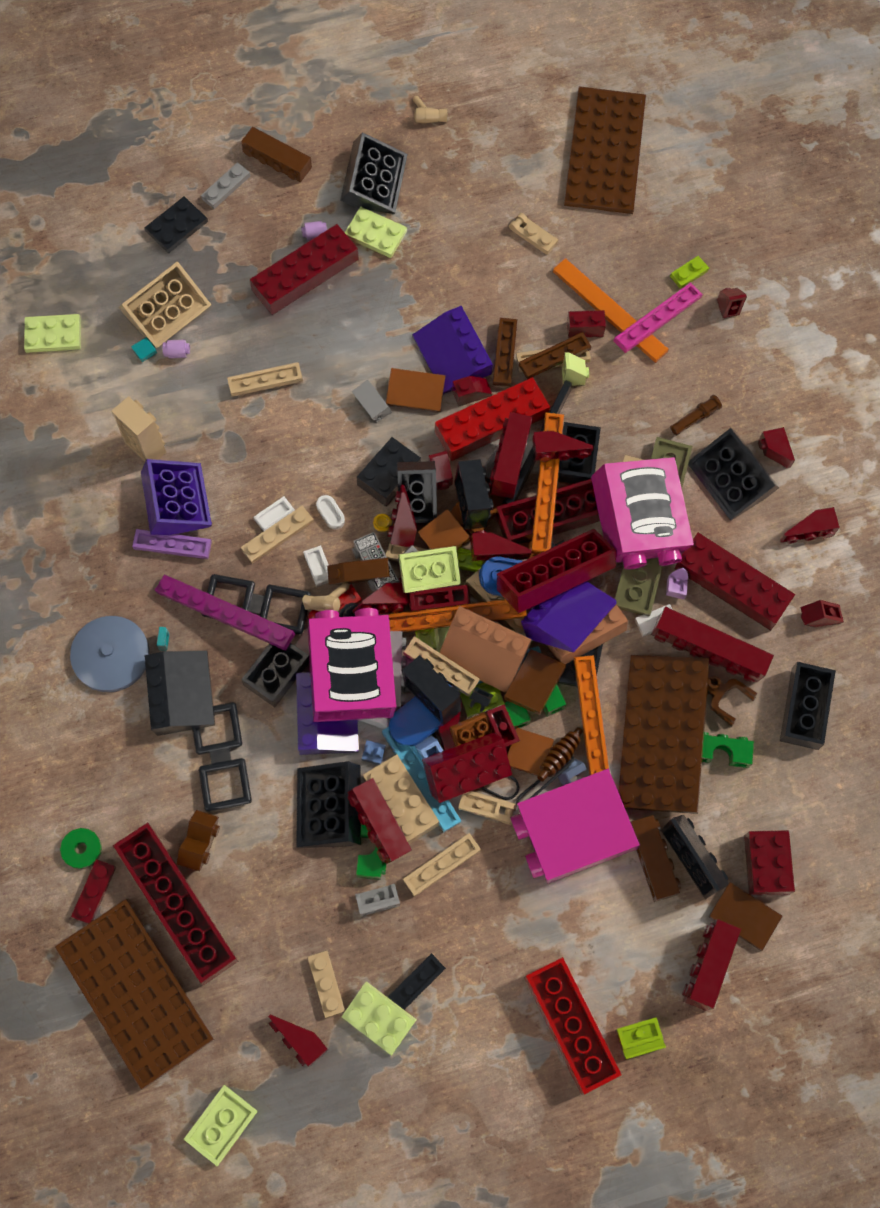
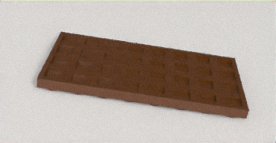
M579 86L564 206L633 214L646 94Z
M631 655L618 789L625 809L698 814L709 658Z
M127 899L55 946L141 1090L215 1040Z

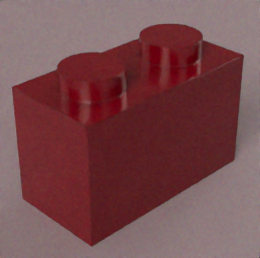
M605 310L568 312V338L582 332L585 337H604L606 328Z

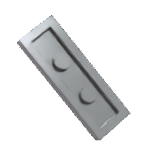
M237 162L201 195L202 200L215 209L251 176L250 172Z

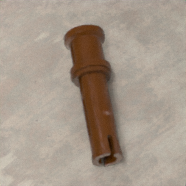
M711 395L709 400L699 403L697 409L671 425L672 433L677 436L700 419L710 417L712 412L722 408L721 401L716 395Z

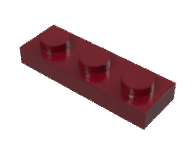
M96 859L71 915L72 918L87 924L94 920L116 866Z

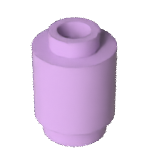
M326 222L304 223V227H301L302 237H306L307 241L314 239L327 230Z
M167 340V342H163L164 357L169 359L187 358V354H190V344L186 343V340Z

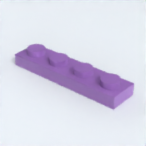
M136 529L132 547L135 550L209 559L212 541L206 538L176 534L150 535V531Z

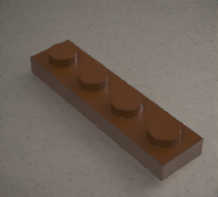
M500 317L493 385L511 387L518 319Z
M582 332L520 361L519 367L528 380L562 364L565 353L579 356L591 350L592 346Z

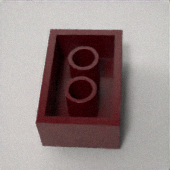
M789 830L747 832L744 835L749 894L751 896L790 895L794 893L795 885Z

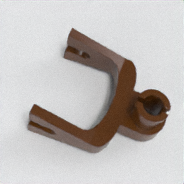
M711 676L708 679L707 693L714 698L710 708L732 727L736 718L719 708V702L729 690L738 688L750 700L754 701L757 692L737 679H730L724 684L719 677Z

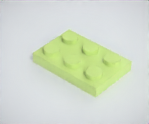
M360 207L345 234L351 241L392 258L407 232V227Z
M79 314L25 317L24 350L26 353L81 349V317Z
M456 546L398 554L403 593L461 584Z
M368 982L364 983L342 1015L344 1020L391 1056L417 1020Z
M224 1085L184 1140L213 1164L219 1166L258 1111Z

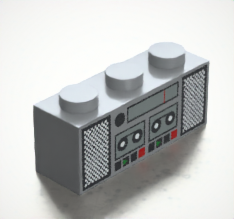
M374 532L353 541L354 548H352L356 559L359 558L361 561L387 558ZM389 561L390 577L368 581L371 591H377L386 583H398V579Z

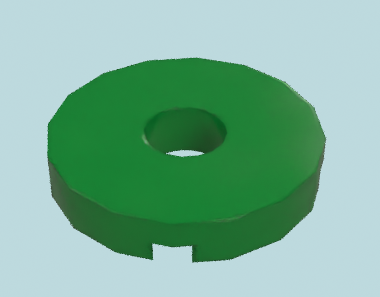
M86 828L70 831L65 835L60 847L62 859L66 864L75 869H85L93 865L96 859H99L101 856L102 844L97 834ZM81 843L86 844V851L78 854L76 847Z

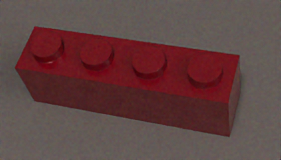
M374 778L347 792L349 795L348 800L358 811V819L362 825L366 826L368 838L372 843H375L378 849L377 854L381 861L388 864L412 851Z

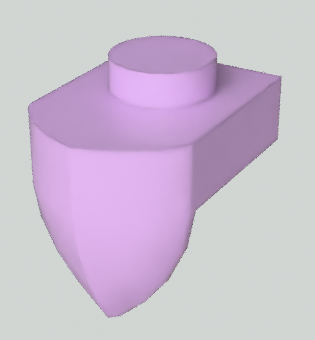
M684 568L677 569L669 575L666 588L667 596L680 599L686 598L688 573Z

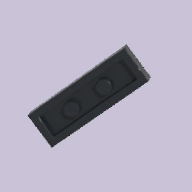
M431 953L388 998L405 1010L446 968Z

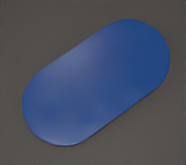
M493 557L487 560L479 571L481 586L489 594L503 597L497 590V573L523 561L504 557Z
M416 696L398 709L389 722L392 738L403 746L420 744L442 726L441 722Z

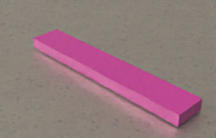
M690 282L617 335L613 341L627 353L698 301L703 294Z

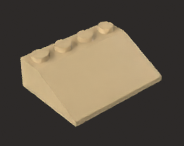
M177 261L121 304L119 309L145 338L147 337L157 349L163 342L167 341L209 308L211 303Z

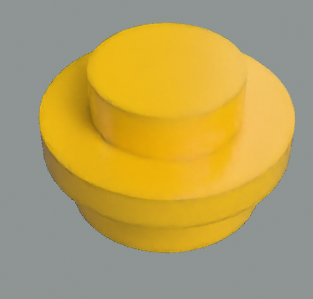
M378 514L373 519V526L379 532L388 531L389 525H392V520L387 514Z

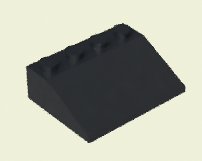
M362 132L352 145L340 201L356 208L363 207L367 210L395 214L408 154Z
M729 428L689 460L688 463L689 467L731 521L779 489L776 482L732 428Z
M164 651L144 655L151 730L157 736L215 726L208 651Z
M345 761L297 768V848L361 845L359 813L350 804L347 793L361 785L360 765Z
M685 815L673 817L661 829V832L706 900L729 885L727 882L729 880L728 876L716 865L717 860L715 856L705 848L706 843L694 831L693 822L686 818Z

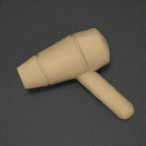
M418 96L413 97V101L418 107L414 111L416 123L447 122V108H428Z
M343 583L328 596L304 595L302 602L305 610L319 612L324 610L339 611L340 600L338 597L349 589V584Z

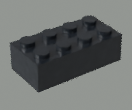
M796 662L792 667L780 742L819 750L824 745L836 670L802 662Z

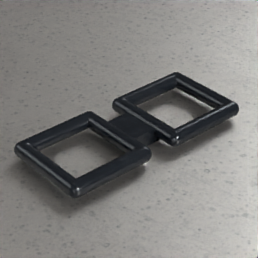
M217 574L211 575L206 592L214 596L217 582L246 587L242 609L265 619L268 616L273 593L303 598L304 595L311 596L309 591L271 584L267 585L264 596L253 594L255 588L254 581ZM302 602L296 626L276 624L300 635L303 633L308 610H305ZM202 614L203 617L211 618L207 615Z
M234 702L213 706L214 714L225 711L230 712L234 740L203 746L200 728L192 730L196 754L210 753L211 764L200 766L198 769L204 810L206 812L246 805L252 802L246 761L244 758L234 760L231 758L230 749L241 747L243 744L237 706ZM239 767L243 797L212 803L207 773Z

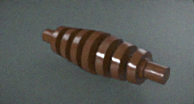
M577 727L574 732L569 731L550 749L540 766L541 772L537 776L541 782H544L547 777H553L569 762L581 742L580 736L583 733L581 728Z

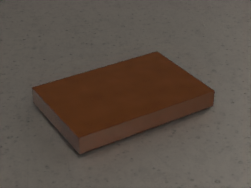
M530 649L504 699L540 715L563 674L566 664Z
M729 882V885L726 886L708 917L714 921L719 919L741 928L739 937L758 950L763 951L783 916Z

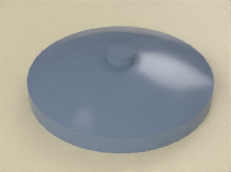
M119 616L100 617L87 623L75 636L70 651L71 665L77 677L89 688L100 692L120 691L133 685L146 670L144 655L150 654L149 644L142 630L132 621Z

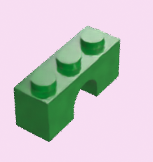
M557 685L543 709L547 717L564 710L567 705ZM510 701L504 703L515 730L516 727L522 728L530 724L531 719L527 709Z
M704 732L703 763H710L713 759L714 750L721 749L729 756V766L749 768L753 764L754 741L748 740L747 737H736L734 739L729 738L725 734L711 736L708 732Z
M362 825L361 838H368V830L365 825ZM377 847L369 855L358 854L357 878L381 880V876L386 874L387 864L379 858Z

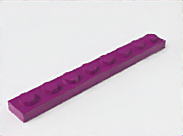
M165 574L155 588V592L159 595L285 651L295 635L294 631Z

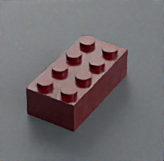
M510 412L509 419L505 418L498 451L495 456L494 468L490 477L489 487L492 488L491 495L508 499L514 498L532 422L531 416Z
M495 732L422 759L431 796L439 803L512 775L504 739Z
M719 919L710 923L709 926L706 925L702 937H705L704 942L698 946L695 955L698 957L697 962L692 964L689 971V976H691L690 982L685 984L682 991L684 996L683 1002L704 1011L714 1009L741 928Z

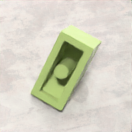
M565 353L562 365L563 384L567 380L572 382V386L585 385L586 378H589V367H586L585 360L571 353Z

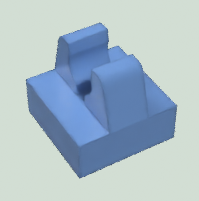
M367 740L362 761L380 765L386 745Z

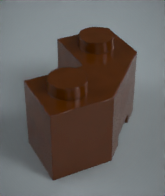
M199 810L194 812L189 820L187 836L179 848L177 865L200 872L203 865L208 864L211 845L214 837L218 836L220 830L218 816Z

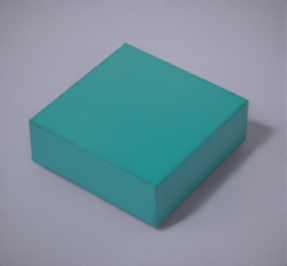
M147 337L131 346L141 362L157 354L156 349Z
M159 627L157 647L160 651L168 650L170 633L166 627Z

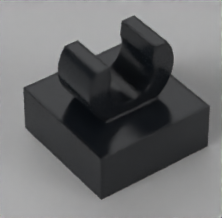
M476 687L470 696V699H472L470 707L473 708L475 703L478 702L481 704L479 712H483L486 706L488 707L494 695Z

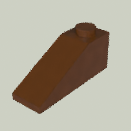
M388 558L344 562L327 566L329 585L354 584L390 577Z

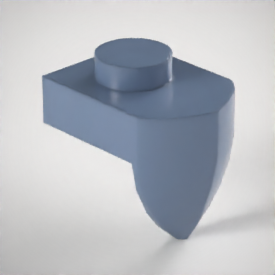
M575 759L558 776L563 786L571 783V778L586 770L584 762Z

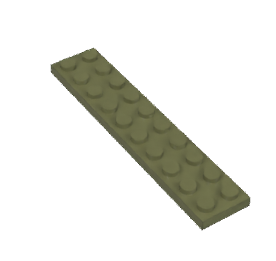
M656 437L651 459L675 457L682 488L693 446ZM658 558L646 559L647 565L636 569L626 570L623 565L615 595L616 605L621 610L640 615H651L663 567L659 565Z

